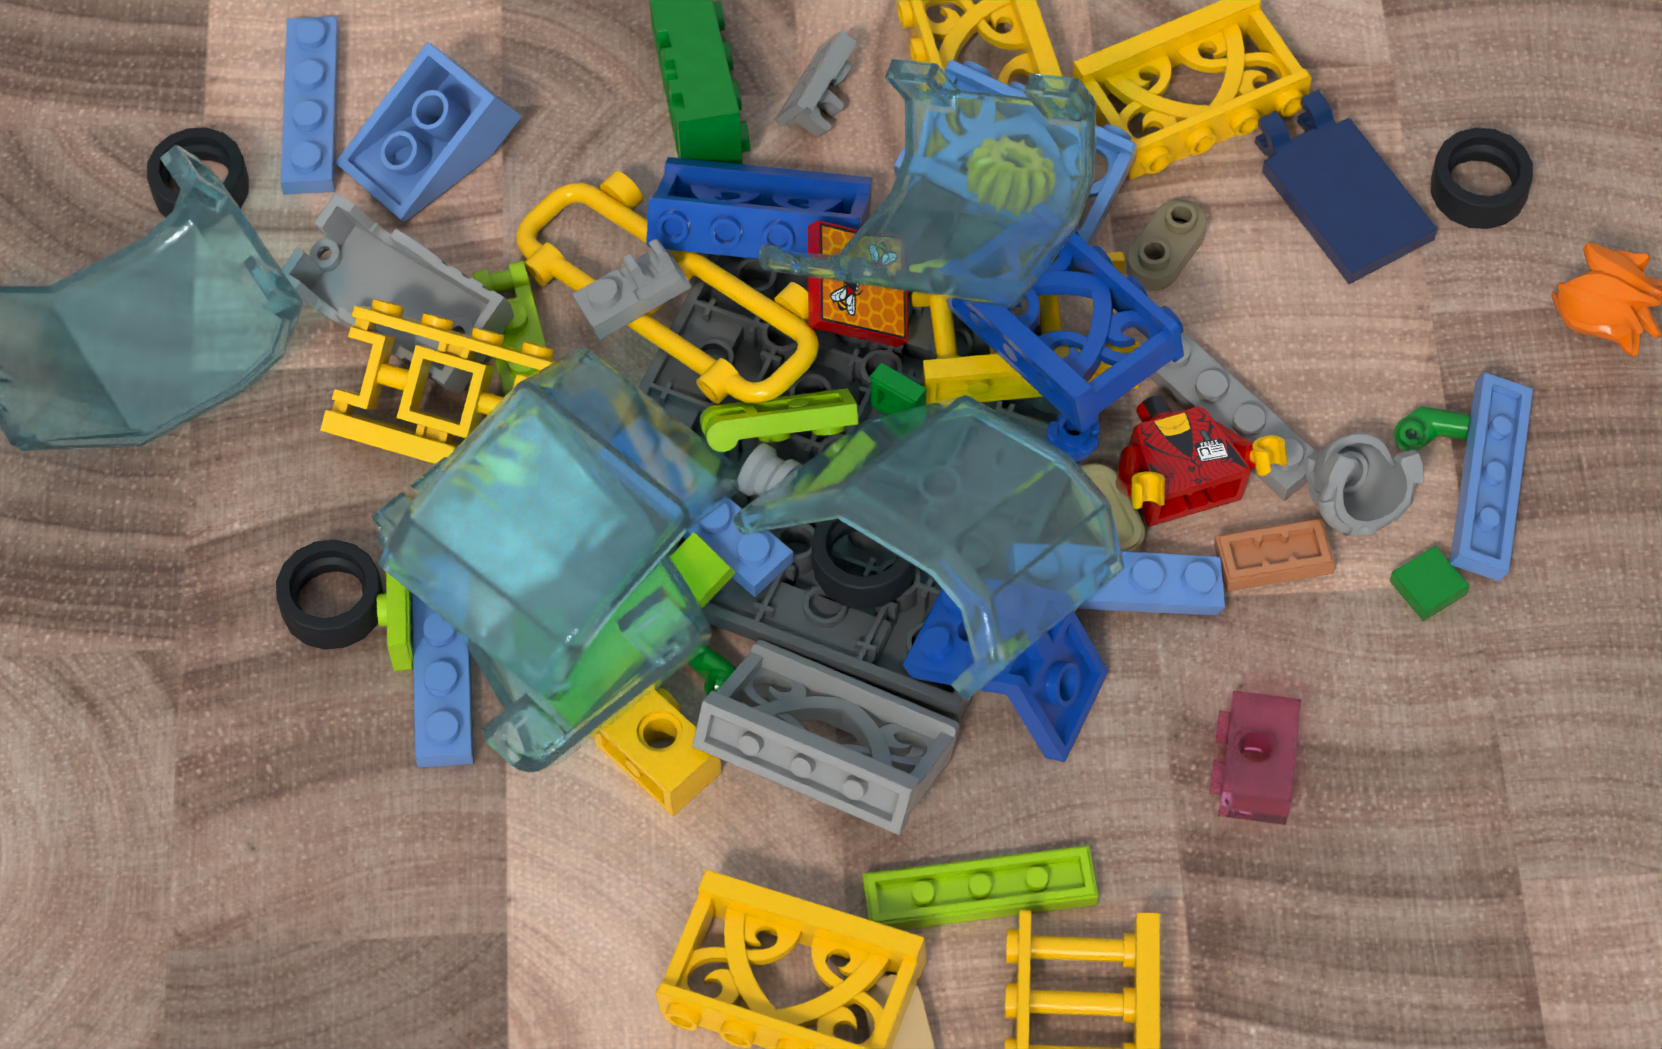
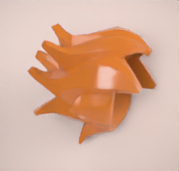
M1588 242L1583 250L1590 271L1568 282L1557 284L1559 293L1557 294L1553 291L1551 294L1555 308L1565 325L1574 332L1609 339L1617 343L1626 354L1631 355V357L1637 356L1640 334L1643 333V329L1654 338L1662 335L1650 310V307H1655L1662 303V280H1657L1643 273L1651 259L1647 253L1636 254L1625 250H1610Z

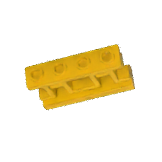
M373 299L371 307L354 306L351 316L355 317L356 321L354 327H350L348 337L373 344L360 393L347 389H334L332 400H335L333 409L325 410L320 431L515 488H536L541 467L536 466L538 457L542 455L544 446L519 440L531 391L535 390L549 395H558L560 384H558L560 374H565L567 363L553 359L555 349L523 341L521 350L502 345L505 335L473 327L470 336L453 331V320L428 313L422 314L421 321L402 316L404 306L379 299ZM376 324L439 341L438 349L416 345L409 370L390 365L388 363L395 337L376 332ZM478 352L540 370L539 377L516 374L510 399L488 393L495 365L474 360L475 354ZM432 361L473 373L460 422L419 411ZM383 385L403 390L397 418L418 424L415 431L353 413L354 407L377 409ZM482 414L503 419L504 423L497 447L518 453L517 460L453 442V437L456 435L463 438H476Z

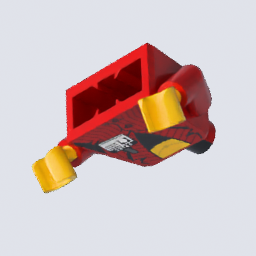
M1152 396L1142 401L1136 409V413L1142 423L1133 428L1129 445L1120 453L1116 488L1123 495L1131 499L1133 509L1142 508L1148 526L1151 527L1241 500L1251 468L1256 469V473L1259 476H1265L1271 472L1270 464L1288 465L1285 440L1274 435L1264 436L1255 441L1248 440L1220 422H1215L1206 409L1194 407L1173 414L1164 396Z

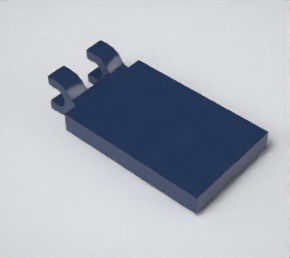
M1319 90L1301 98L1300 104L1306 112L1298 115L1297 123L1305 132L1293 139L1290 138L1286 124L1276 111L1259 119L1258 127L1263 133L1255 137L1254 143L1264 155L1269 157L1264 160L1262 173L1348 284L1435 240L1437 227L1352 120L1347 118L1336 124L1331 108Z

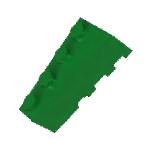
M649 0L651 24L677 157L742 164V152L750 151V140L746 121H740L739 111L742 110L739 84L737 80H731L730 71L734 70L730 41H722L720 31H725V19L721 0Z

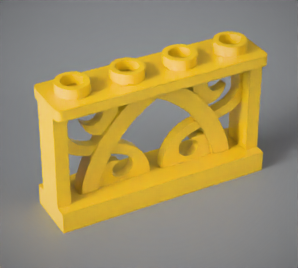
M896 0L901 28H910L913 37L909 38L912 63L915 68L922 67L925 77L922 78V91L926 106L936 90L949 60L956 61L967 41L978 32L985 41L993 46L1007 50H1020L1021 55L1013 58L1003 67L998 81L1008 85L1013 76L1025 75L1031 81L1025 86L1037 93V99L1055 107L1058 103L1073 107L1036 0H982L976 5L971 0ZM953 3L965 12L960 18L956 11L945 7L940 8V14L947 18L942 23H934L926 14L929 7ZM991 21L992 26L996 30L998 24L1006 22L1012 26V29L1007 33H998L987 23ZM934 39L943 40L939 51ZM970 95L957 97L951 102L948 109L952 123L963 133L970 129L960 118L964 105L966 109H973L978 114L984 109L983 102ZM999 109L998 117L1009 115V113ZM938 124L935 130L940 148H943L952 139ZM1033 134L1014 136L1015 138L1022 139L1027 135L1029 142L1033 144L1038 143ZM1057 135L1061 144L1070 142L1069 140ZM968 154L965 157H972V154Z
M1220 0L1074 61L1071 93L1081 107L1085 105L1099 127L1103 128L1105 124L1116 126L1128 133L1132 138L1131 141L1137 145L1136 160L1127 174L1130 179H1135L1145 174L1159 173L1170 163L1184 157L1201 155L1210 150L1215 144L1236 135H1248L1258 127L1259 119L1275 111L1280 117L1285 118L1296 114L1303 108L1300 104L1301 98L1309 94L1312 77L1307 69H1303L1262 12L1260 0ZM1250 36L1261 52L1245 54L1243 38ZM1215 51L1212 59H1205L1201 57L1205 54ZM1185 64L1200 72L1226 73L1221 88L1209 106L1194 105L1161 97L1170 84L1171 69ZM1252 66L1270 68L1274 70L1279 80L1256 89L1253 84L1259 81L1267 82L1268 76L1258 70L1244 71V68ZM1157 75L1159 77L1158 82L1147 91L1146 89L1150 86V80L1146 81V79ZM1113 94L1127 104L1120 114L1117 113L1107 98L1108 95ZM1141 112L1146 114L1142 122L1143 134L1149 127H1158L1161 130L1137 139L1129 131L1128 124L1135 115Z
M706 869L698 887L699 895L663 981L660 982L656 991L660 1012L665 1015V1019L668 1022L685 1030L694 1031L699 1026L717 1032L723 1040L741 1048H751L753 1044L767 1049L892 1048L916 982L920 980L927 962L924 937ZM713 917L725 920V948H701ZM759 932L778 937L776 944L770 948L746 950L745 944L752 947H762L761 942L756 939ZM798 943L811 947L814 969L821 981L832 990L805 1003L776 1009L760 989L750 965H764L776 962L787 956ZM832 955L850 959L846 966L838 967V971L848 977L845 980L839 978L828 968L827 961ZM710 962H726L730 970H714L703 980L704 985L707 983H718L722 986V992L718 997L711 998L690 990L688 981L695 969ZM888 971L897 974L883 1009L875 999L866 993ZM740 998L747 1009L736 1006ZM854 1003L870 1014L875 1025L871 1037L858 1045L834 1036V1031L841 1025H849L857 1033L855 1015L848 1009ZM817 1025V1031L807 1029Z

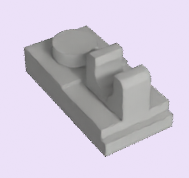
M841 30L817 49L774 121L781 126L786 124L789 127L798 123L815 137H820L829 131L832 125L821 116L820 109L831 117L843 109V101L828 90L827 87L829 84L836 87L849 72L852 63L847 59L857 41Z
M658 239L649 242L652 249L649 253L636 260L629 253L623 258L624 267L613 270L572 294L577 306L599 340L692 288L688 278L669 250L665 249Z

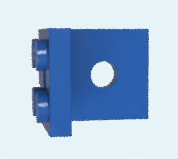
M948 575L903 663L911 678L1007 695L1044 757L1061 762L1066 761L1109 672L1064 593ZM981 627H989L985 634L978 635L971 641H966L967 637L974 630Z

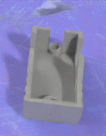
M336 192L314 222L324 233V239L317 241L312 246L310 257L301 249L296 248L275 277L291 294L314 307L335 323L348 329L355 325L356 318L351 316L354 306L371 307L373 299L404 306L402 316L421 321L423 313L453 320V331L464 330L465 334L470 336L473 327L502 334L514 317L511 304L505 297L493 290L489 291L482 283L472 277L468 279L462 271L452 265L448 267L442 259L395 228L392 234L388 233L370 219L356 204ZM331 249V256L327 260H320L322 254ZM376 324V332L395 337L391 355H394L408 366L411 365L416 345L438 349L439 341ZM476 352L474 360L483 362L487 355ZM433 361L431 362L428 374L429 379L435 380L442 387L461 394L473 376L472 372Z

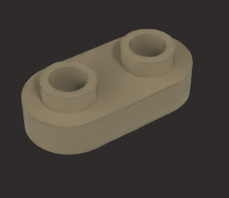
M1172 200L1163 204L1131 245L1127 259V274L1134 276L1146 290H1161L1170 286L1204 241L1207 220L1203 210L1195 203L1187 200ZM1174 220H1183L1187 223L1180 224ZM1155 254L1158 255L1161 259L1152 260L1149 259L1147 256Z

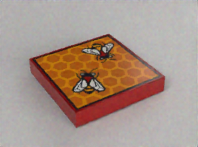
M819 220L809 225V327L894 347L907 343L906 242Z

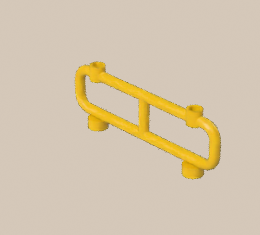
M615 170L600 184V189L587 183H569L549 193L524 217L516 233L517 247L527 259L524 263L529 276L541 286H546L555 277L576 292L596 281V279L568 262L552 244L548 242L541 244L536 240L537 234L562 209L574 203L587 205L647 244V219L633 211L644 201L643 195L636 184L624 173ZM669 250L688 280L695 275L795 340L798 346L794 354L767 379L760 382H750L741 377L738 371L725 359H714L651 317L664 304L626 325L701 375L696 380L699 389L716 404H719L728 395L745 403H765L776 399L786 392L810 368L817 358L819 350L817 333L813 328L809 327L808 292L797 283L790 282L774 298V302L696 252Z

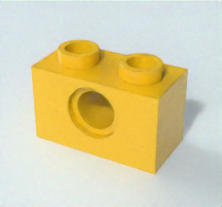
M641 677L592 720L595 744L670 815L674 816L722 773L721 760L718 757L692 747L697 725L694 726L681 714L680 705L667 690L661 687L655 690ZM659 738H667L673 741L666 748L658 749L649 746L652 741Z

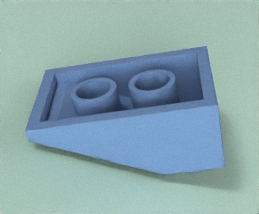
M427 42L335 163L400 220L406 222L490 158L521 119L522 115L459 62L430 42Z

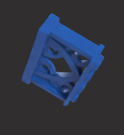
M668 157L665 162L664 175L655 194L650 197L648 202L646 243L650 247L649 242L658 239L663 247L668 250L808 264V226L817 220L864 232L868 231L873 177Z
M1042 204L1033 211V217L962 267L956 262L940 274L948 308L1075 427L1084 432L1099 421V412L1171 360L1176 362L1184 356L1181 339L1183 326L1177 315L1169 307L1163 306L1160 308L1148 297L1144 287L1134 276L1128 275L1125 277L1120 273L1100 246L1093 245L1091 247L1079 236L1077 229L1064 215L1057 217ZM1042 247L1047 248L1058 258L1052 263H1044L1040 260V254L1038 253L1033 261L1034 272L1024 274L1021 268L1022 260ZM1008 270H1010L1012 277L1004 278L993 282L998 277H1000ZM1058 294L1093 299V316L1088 337L1072 331H1053L1040 336L1035 335L1033 331L1041 315L1038 296ZM1025 298L1029 305L1028 311L1025 314L1015 316L1009 311L1013 307L1022 308L1020 299ZM1113 308H1114L1118 313H1116V314L1113 315ZM1131 327H1135L1149 339L1131 353H1119L1108 348L1109 343L1116 347L1134 345V338L1123 335V332ZM1060 346H1069L1070 353L1067 357L1061 358L1054 350ZM1073 347L1080 349L1081 352L1079 353V352H1078L1076 349H1074ZM1102 361L1112 366L1089 382Z

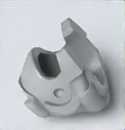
M1367 433L1346 434L1330 441L1317 455L1311 454L1306 459V478L1309 483L1311 499L1318 506L1325 522L1345 536L1375 535L1376 531L1390 525L1412 505L1414 501L1412 496L1416 484L1424 482L1423 463L1417 451L1413 449L1399 453L1392 459L1384 442L1378 437Z

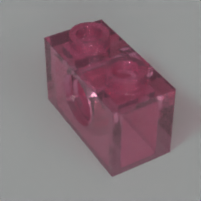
M1233 690L1230 711L1219 710L1215 744L1225 745L1224 761H1213L1209 794L1220 795L1218 816L1286 825L1292 800L1301 699ZM1245 752H1257L1264 756L1266 760L1251 762L1245 759L1242 754Z

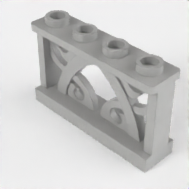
M759 639L752 646L748 656L718 691L712 690L703 700L692 747L900 835L908 824L909 816L940 772L944 771L948 766L958 734L959 723ZM820 720L853 734L861 746L835 743L805 730L799 721Z

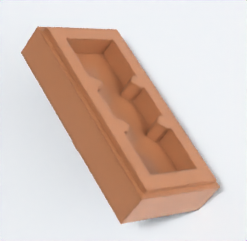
M1322 518L1215 535L1214 547L1216 555L1221 557L1222 577L1226 592L1334 573L1335 561Z

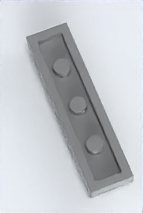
M1183 331L1181 339L1184 356L1176 362L1171 360L1150 375L1149 378L1184 410L1194 407L1206 409L1215 422H1220L1245 439L1255 441L1258 438L1269 435L1282 437L1285 440L1288 465L1270 464L1271 472L1265 476H1259L1254 468H1251V471L1285 501L1307 483L1306 459L1309 455H1317L1318 453Z

